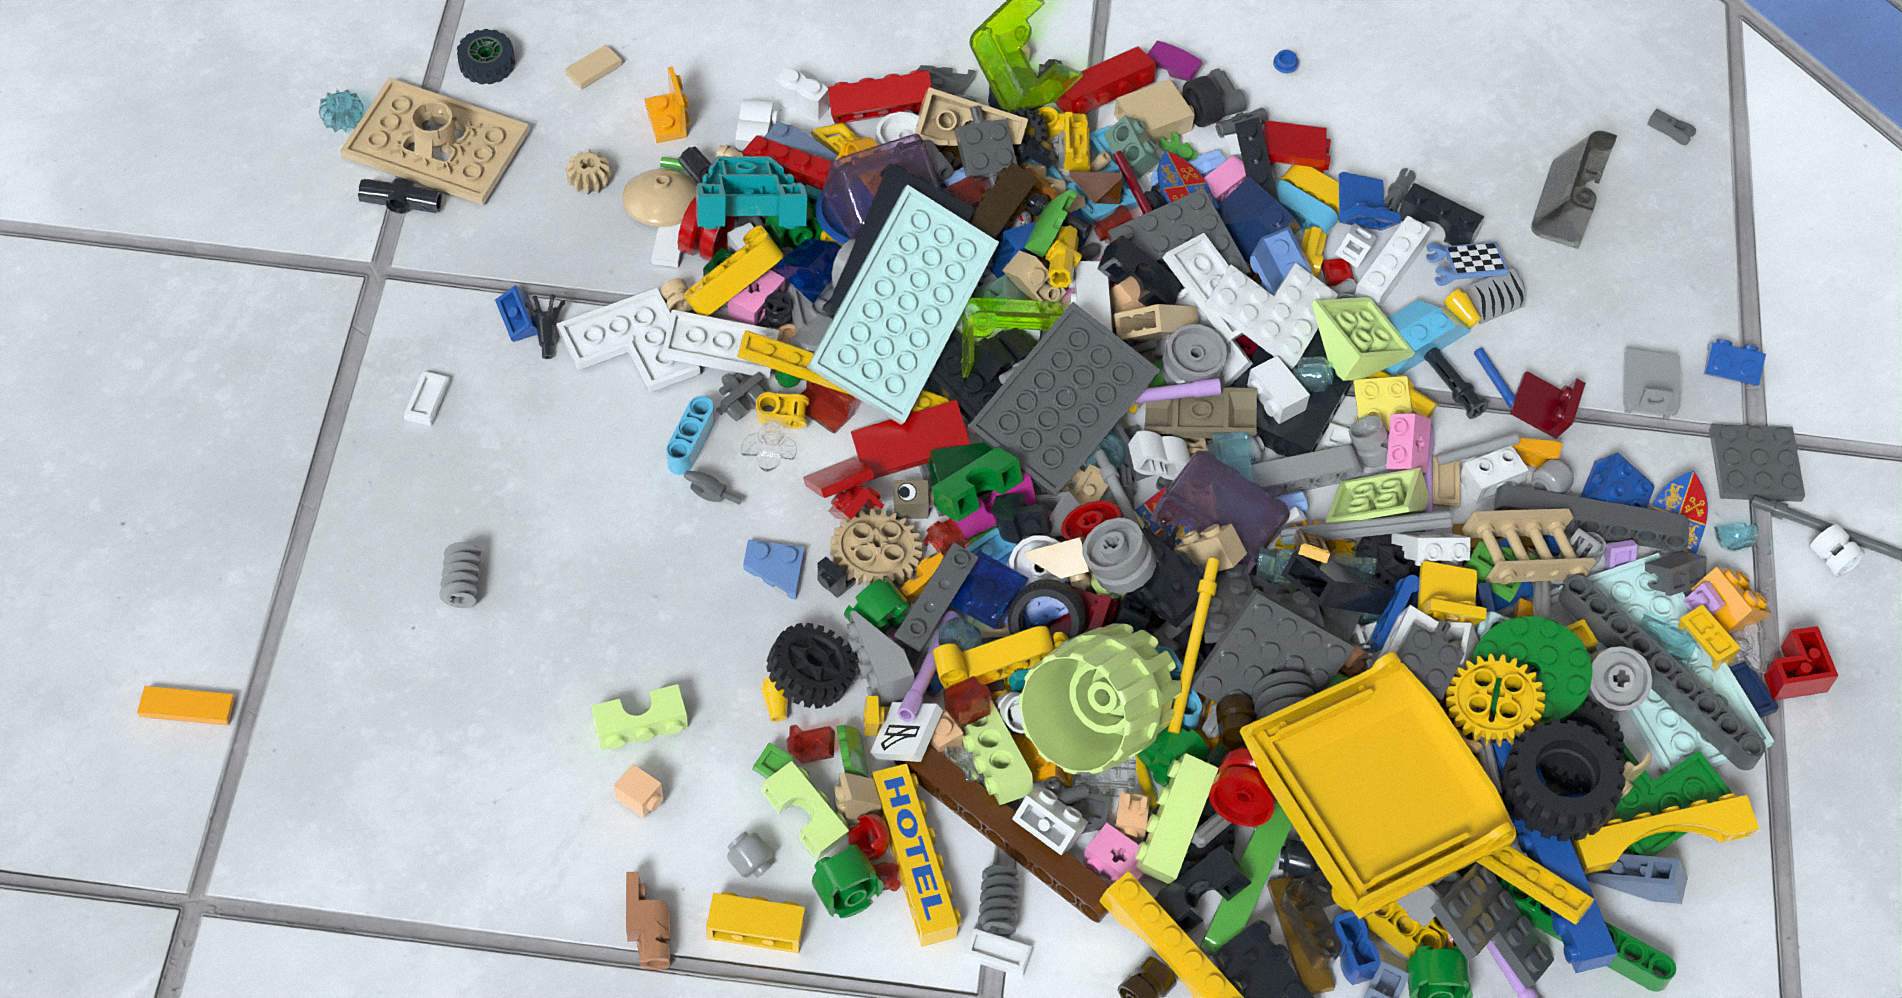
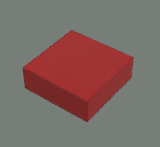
M1343 258L1322 260L1321 269L1326 286H1337L1347 278L1354 280L1350 264Z

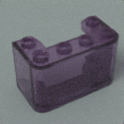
M1198 450L1158 500L1150 520L1162 527L1161 519L1165 518L1167 521L1173 522L1171 525L1173 527H1178L1181 523L1191 531L1197 530L1198 533L1203 532L1214 524H1219L1221 527L1232 523L1247 552L1237 564H1246L1248 573L1251 574L1279 536L1290 517V512L1284 501L1274 498L1264 491L1259 484L1252 483L1243 477L1238 470L1218 460L1212 452Z

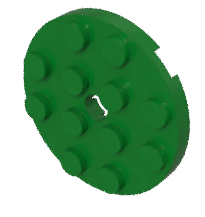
M1536 616L1511 618L1491 628L1481 638L1475 648L1472 657L1474 665L1477 663V656H1480L1486 662L1488 661L1489 654L1494 656L1495 661H1499L1503 654L1505 655L1506 663H1510L1516 658V667L1520 668L1522 665L1527 664L1528 667L1533 665V667L1538 669L1540 674L1536 677L1535 682H1542L1541 692L1545 693V700L1543 702L1545 708L1544 713H1541V722L1545 726L1549 720L1559 719L1560 723L1564 722L1567 717L1582 707L1589 694L1592 682V664L1587 649L1571 630L1558 622ZM1501 678L1496 679L1493 701L1491 702V711L1494 716L1496 715L1502 682ZM1485 682L1476 683L1479 686H1488ZM1514 687L1507 688V690L1511 692L1519 691L1517 688ZM1509 713L1502 714V716L1505 718L1514 717L1512 714Z

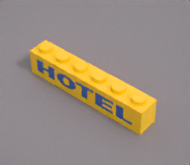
M907 764L872 772V779H874L881 802V818L887 823L890 831L889 844L921 947L957 938L958 926L962 925L960 913L957 907L952 908L950 898H953L952 888L949 880L944 881L941 871H944L943 859L940 853L935 854L933 844L936 843L932 826L927 827L924 819L927 817V810L924 800H918L916 791H919V786L915 773L910 774Z

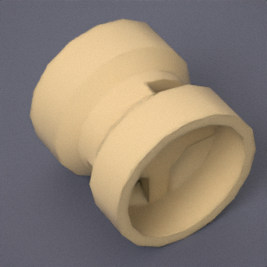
M671 279L665 282L660 289L663 299L667 301L666 305L670 313L672 310L687 313L692 310V307L683 297L684 293L688 290L683 279Z

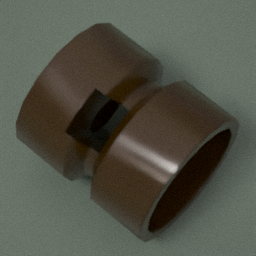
M1242 695L1227 696L1216 705L1219 743L1227 751L1240 748L1248 749L1240 729L1255 722L1254 704L1252 700Z
M1148 956L1135 969L1136 975H1129L1118 986V993L1121 998H1164L1177 985V981L1164 963L1155 957Z

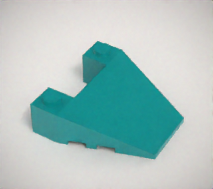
M717 156L709 167V174H704L703 182L698 183L696 186L697 225L705 229H716L718 226H725V216H777L779 226L784 228L797 229L799 226H806L807 193L805 186L802 183L796 184L794 176L791 174L786 176L784 168L771 157Z

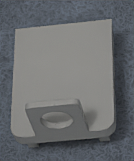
M1631 348L1625 349V413H1631L1632 410L1663 414V418L1669 419L1671 415L1677 414L1680 408L1679 355Z

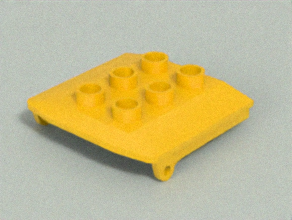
M1395 651L1379 658L1369 670L1240 729V733L1264 781L1330 884L1359 919L1509 846L1516 837V829L1496 787L1436 698L1405 664L1400 662L1401 660Z

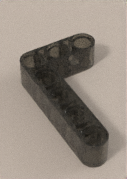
M1322 870L1312 875H1306L1289 882L1280 899V907L1309 963L1315 969L1324 971L1333 967L1342 950V945L1323 908L1336 904V902L1333 900L1331 892L1333 886ZM1318 886L1326 888L1328 892L1320 890ZM1291 896L1298 897L1302 902L1293 900ZM1305 922L1312 923L1316 928L1308 927ZM1319 949L1327 950L1330 955L1323 954Z

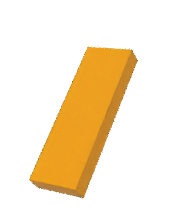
M144 686L137 713L139 717L228 725L235 698L233 694Z

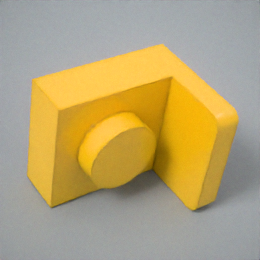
M866 696L863 707L864 736H878L890 707L879 706L878 696Z

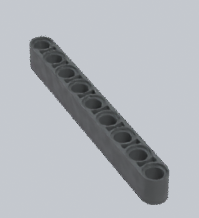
M1579 574L1568 576L1558 597L1562 607L1577 621L1585 619L1595 637L1607 648L1623 646L1639 650L1640 652L1638 653L1645 658L1651 669V689L1733 765L1745 771L1753 769L1766 750L1764 740L1586 577Z

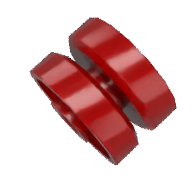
M694 197L681 221L677 241L678 250L691 256L700 253V257L703 260L710 261L721 248L727 249V233L731 232L734 228L735 216H725V226H718L716 229H705L702 226H698L696 219V197Z
M1101 500L1088 502L1078 506L1065 517L1062 522L1061 532L1065 541L1084 536L1086 539L1087 535L1097 525L1106 520L1123 517L1118 506L1112 502Z
M1246 748L1236 749L1223 757L1209 792L1212 807L1228 822L1239 826L1256 827L1265 824L1272 818L1278 801L1261 776L1249 750Z

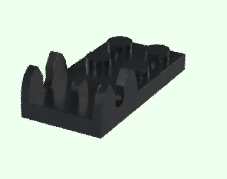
M953 329L928 380L931 383V393L942 397L945 396L949 401L957 400L960 412L971 423L1003 384L1000 380L992 383L986 381L969 360L975 350Z
M1140 527L1156 555V568L1152 577L1143 586L1129 593L1177 628L1196 610L1200 595L1197 590L1200 580L1204 578L1205 568L1201 564L1195 567L1191 559L1184 552H1181L1179 555Z
M1257 920L1208 957L1244 998H1314L1287 962L1289 960L1287 947L1281 944L1275 945L1269 937L1271 926L1263 920Z

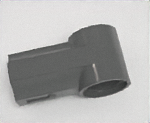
M1220 68L1211 70L1206 76L1214 82L1220 93L1223 103L1222 117L1245 111L1247 102L1243 91L1234 88L1225 71H1221Z

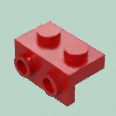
M855 486L844 492L837 493L831 501L832 507L828 512L837 519L851 520L862 506L868 509L881 510L885 505L879 500L881 495L872 487Z

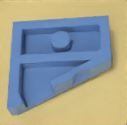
M748 540L743 569L753 576L762 578L769 586L779 587L787 592V597L796 600L804 558V547Z

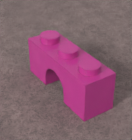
M1021 470L1023 482L1002 495L1023 493L1027 506L1036 504L1031 476ZM993 491L992 495L985 501L977 496L980 509L959 522L949 518L951 528L967 540L996 525L992 514V505L995 497L1001 494Z

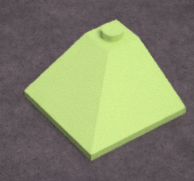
M1370 297L1314 300L1312 303L1328 362L1343 381L1364 379L1409 359L1415 354L1413 349Z
M1421 467L1340 481L1326 523L1372 519L1403 513L1417 514L1422 510H1426L1429 493Z

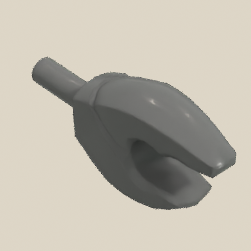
M688 470L684 473V478L692 482L690 489L699 497L712 502H721L725 498L736 504H741L742 498L726 492V485L720 483L713 476Z

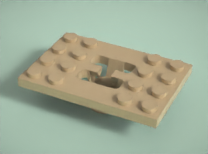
M388 78L340 152L342 158L484 205L530 130L527 123ZM429 120L444 125V127L438 129V136L437 130H423L422 123ZM455 129L465 132L462 138L455 139ZM413 142H415L414 152L406 149ZM441 145L440 151L451 154L448 160L440 161L434 159V146Z

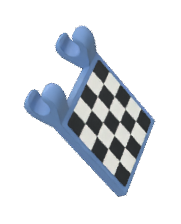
M1497 242L1445 247L1437 243H1429L1427 245L1428 252L1436 251L1434 254L1426 255L1428 262L1435 263L1447 257L1450 268L1446 266L1436 267L1435 272L1437 275L1444 274L1442 277H1435V282L1438 286H1445L1458 279L1508 275V269Z

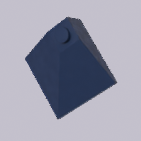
M1250 176L1219 204L1220 209L1217 211L1244 261L1249 264L1250 256L1262 237L1290 226L1294 235L1301 230L1295 218Z

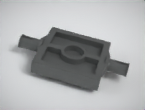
M974 106L970 108L973 123L956 127L954 133L966 179H988L990 189H992L997 183L996 178L999 172L1004 167L1008 168L1012 162L1017 165L1006 119L995 121L983 120L981 106Z
M1439 620L1434 633L1413 622L1409 626L1396 654L1400 658V662L1405 664L1439 703L1465 653L1444 639L1448 629L1451 627L1449 623L1445 624L1446 621Z

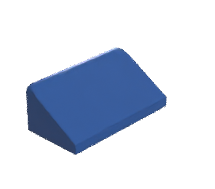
M515 285L495 299L511 341L516 342L537 335L533 316L529 309L525 307L526 302H529L532 306L526 291Z

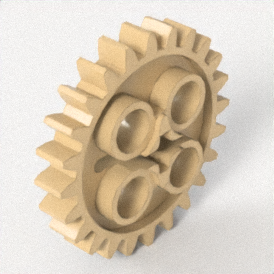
M871 509L870 515H866L860 510L858 518L854 516L848 522L841 520L840 528H834V536H831L830 556H833L832 562L838 565L843 572H846V581L856 578L855 586L866 582L867 587L878 579L884 582L885 577L893 584L896 580L902 585L904 584V577L912 578L913 571H917V566L922 558L923 543L919 542L920 534L914 533L915 526H906V518L899 521L896 520L897 513L895 512L888 517L884 509L880 515H876L874 509Z

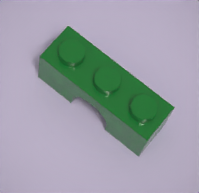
M996 447L931 488L937 510L954 521L959 522L980 509L977 493L993 490L1002 495L1023 482L1018 458Z

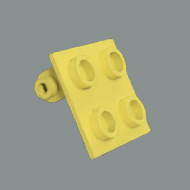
M1407 376L1353 380L1358 414L1354 422L1365 416H1378L1382 419L1386 430L1389 431L1390 414H1412Z

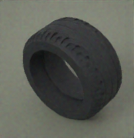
M1044 579L1028 584L1017 594L1009 608L1008 628L1011 635L1028 630L1023 618L1024 608L1032 599L1044 596L1059 600L1068 609L1072 621L1070 631L1066 635L1069 639L1083 634L1086 627L1087 614L1082 598L1073 588L1058 580Z

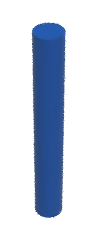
M1477 349L1474 352L1475 357L1511 410L1515 398L1514 394L1484 349Z

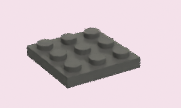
M1711 425L1709 433L1720 499L1752 500L1755 495L1769 501H1803L1805 491L1793 427Z

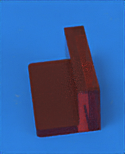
M806 380V389L800 394L809 398L805 415L831 433H837L855 415L856 398Z

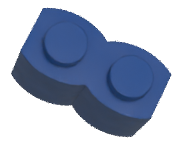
M1353 911L1334 917L1328 929V939L1332 949L1340 957V966L1344 977L1351 985H1356L1373 979L1380 966V956L1374 943L1367 938L1368 930L1364 919H1359Z

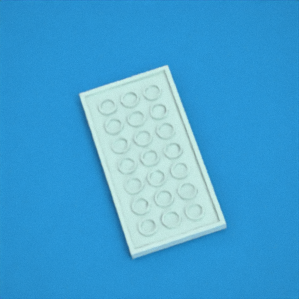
M907 185L899 196L807 368L902 425L906 421L999 242Z
M1659 553L1586 577L1764 740L1766 748L1772 746L1774 743L1773 738L1728 665L1723 663L1720 669L1715 671L1711 667L1714 661L1687 630L1681 632L1678 629L1679 619L1690 612L1685 606L1686 602L1684 599L1686 597L1684 593L1666 596L1665 592L1653 590L1647 585L1649 582L1655 581L1658 583L1659 581L1656 574H1650L1645 571V563L1661 558ZM1598 640L1599 644L1597 645V647L1592 648L1591 650L1592 652H1595L1597 650L1606 649L1607 647ZM1650 689L1649 695L1642 704L1632 710H1627L1664 774L1698 751L1702 753L1712 767L1730 762L1652 689Z

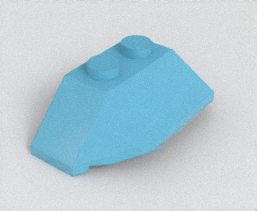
M1418 299L1387 318L1415 354L1413 357L1388 367L1383 371L1393 377L1397 374L1401 375L1424 361L1425 354L1432 348L1436 347L1442 350L1470 333L1471 329L1450 310Z

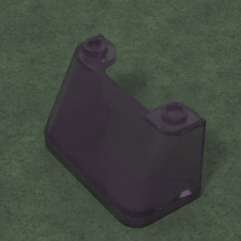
M912 134L843 156L831 164L822 194L850 239L857 238L883 178L879 176L880 172L889 163L900 165L908 173L915 177L925 178L930 182V185L942 189L926 143L919 134Z

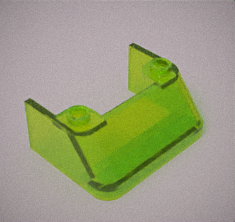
M1006 0L974 30L970 37V48L1000 107L1009 112L1013 109L1016 111L1017 107L1021 106L1022 109H1026V106L1033 108L1053 103L1083 77L1082 72L1056 62L1037 79L1022 50V47L1029 41L1032 34L1028 19L1045 4L1043 0Z
M972 298L968 300L962 312V377L968 378L974 363V338L989 337L995 328L1014 329L1017 327L1023 330L1048 331L1068 306L1061 302L990 298Z

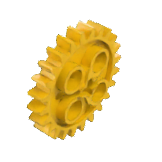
M1489 654L1488 661L1486 662L1480 656H1477L1476 665L1467 660L1466 670L1457 668V677L1453 676L1450 686H1448L1446 696H1448L1446 698V707H1449V718H1455L1454 727L1464 725L1463 736L1472 732L1474 733V741L1484 737L1486 746L1490 744L1491 739H1496L1498 747H1501L1503 739H1507L1513 745L1514 736L1517 735L1519 737L1525 730L1531 731L1532 726L1535 725L1534 723L1538 724L1541 722V713H1544L1545 704L1543 702L1545 700V693L1541 692L1542 682H1535L1536 673L1526 674L1527 664L1522 665L1520 668L1516 667V658L1510 663H1506V658L1503 654L1499 661H1495L1492 654ZM1501 678L1502 682L1494 722H1489L1496 679ZM1485 682L1488 686H1479L1476 683ZM1514 687L1517 688L1519 691L1511 692L1508 691L1507 688ZM1481 708L1484 711L1481 713H1477L1472 711L1471 709ZM1509 713L1512 714L1514 717L1505 718L1502 716V714Z

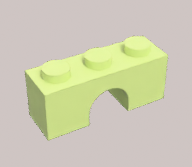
M676 684L649 691L651 707L642 715L628 714L623 709L620 698L591 705L593 722L601 750L607 748L617 749L627 743L635 741L645 742L655 736L663 734L673 735L681 732L683 729H687V713L679 685Z
M791 761L763 782L761 792L779 814L791 806L802 807L809 813L811 821L801 828L798 838L814 858L819 860L846 839L849 832L847 829L848 824L840 813H834L829 807L826 795L820 789L815 790L811 785L807 772L801 766L797 767Z

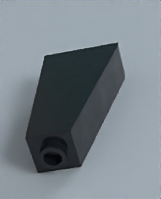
M1297 550L1293 552L1281 574L1309 598L1323 607L1382 616L1395 593L1394 589L1374 575L1329 560L1327 563L1300 555Z

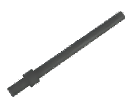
M1754 495L1750 506L1771 513L1772 517L1780 520L1786 518L1821 532L1834 525L1788 508V504L1780 501L1774 503ZM1843 528L1849 535V542H1856L1859 546L1902 561V549Z

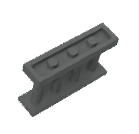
M956 543L952 544L895 634L896 639L894 642L904 649L911 668L917 662L939 627L945 613L949 611L966 584L967 576L979 558Z

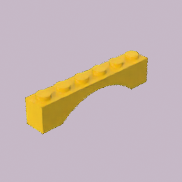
M1735 793L1719 797L1717 802L1708 803L1707 800L1696 801L1690 804V808L1680 810L1679 806H1673L1662 810V814L1651 816L1650 812L1634 816L1633 820L1623 822L1622 819L1611 820L1605 827H1601L1600 831L1596 834H1587L1585 839L1578 841L1572 837L1570 841L1584 874H1590L1609 869L1627 847L1642 838L1657 833L1673 831L1690 832L1709 837L1720 843H1726L1751 837L1759 830V826L1748 795L1736 797Z
M1129 871L1106 889L1099 900L1100 903L1119 924L1132 931L1157 952L1180 978L1193 998H1244Z

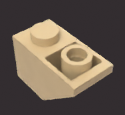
M1020 250L1002 270L1017 288L1036 303H1039L1046 311L1050 312L1067 292L1063 287L1055 288L1050 285L1049 271L1037 257Z
M1232 523L1221 527L1219 524H1214L1199 533L1197 530L1190 531L1181 537L1182 542L1174 548L1176 554L1179 555L1181 552H1184L1193 564L1197 566L1201 564L1205 569L1208 558L1220 560L1217 572L1233 568L1247 554Z
M845 772L840 773L838 786H834L836 796L834 806L836 813L838 812L844 817L848 826L859 824L860 821L857 820L859 816L877 814L881 817V802L874 779Z

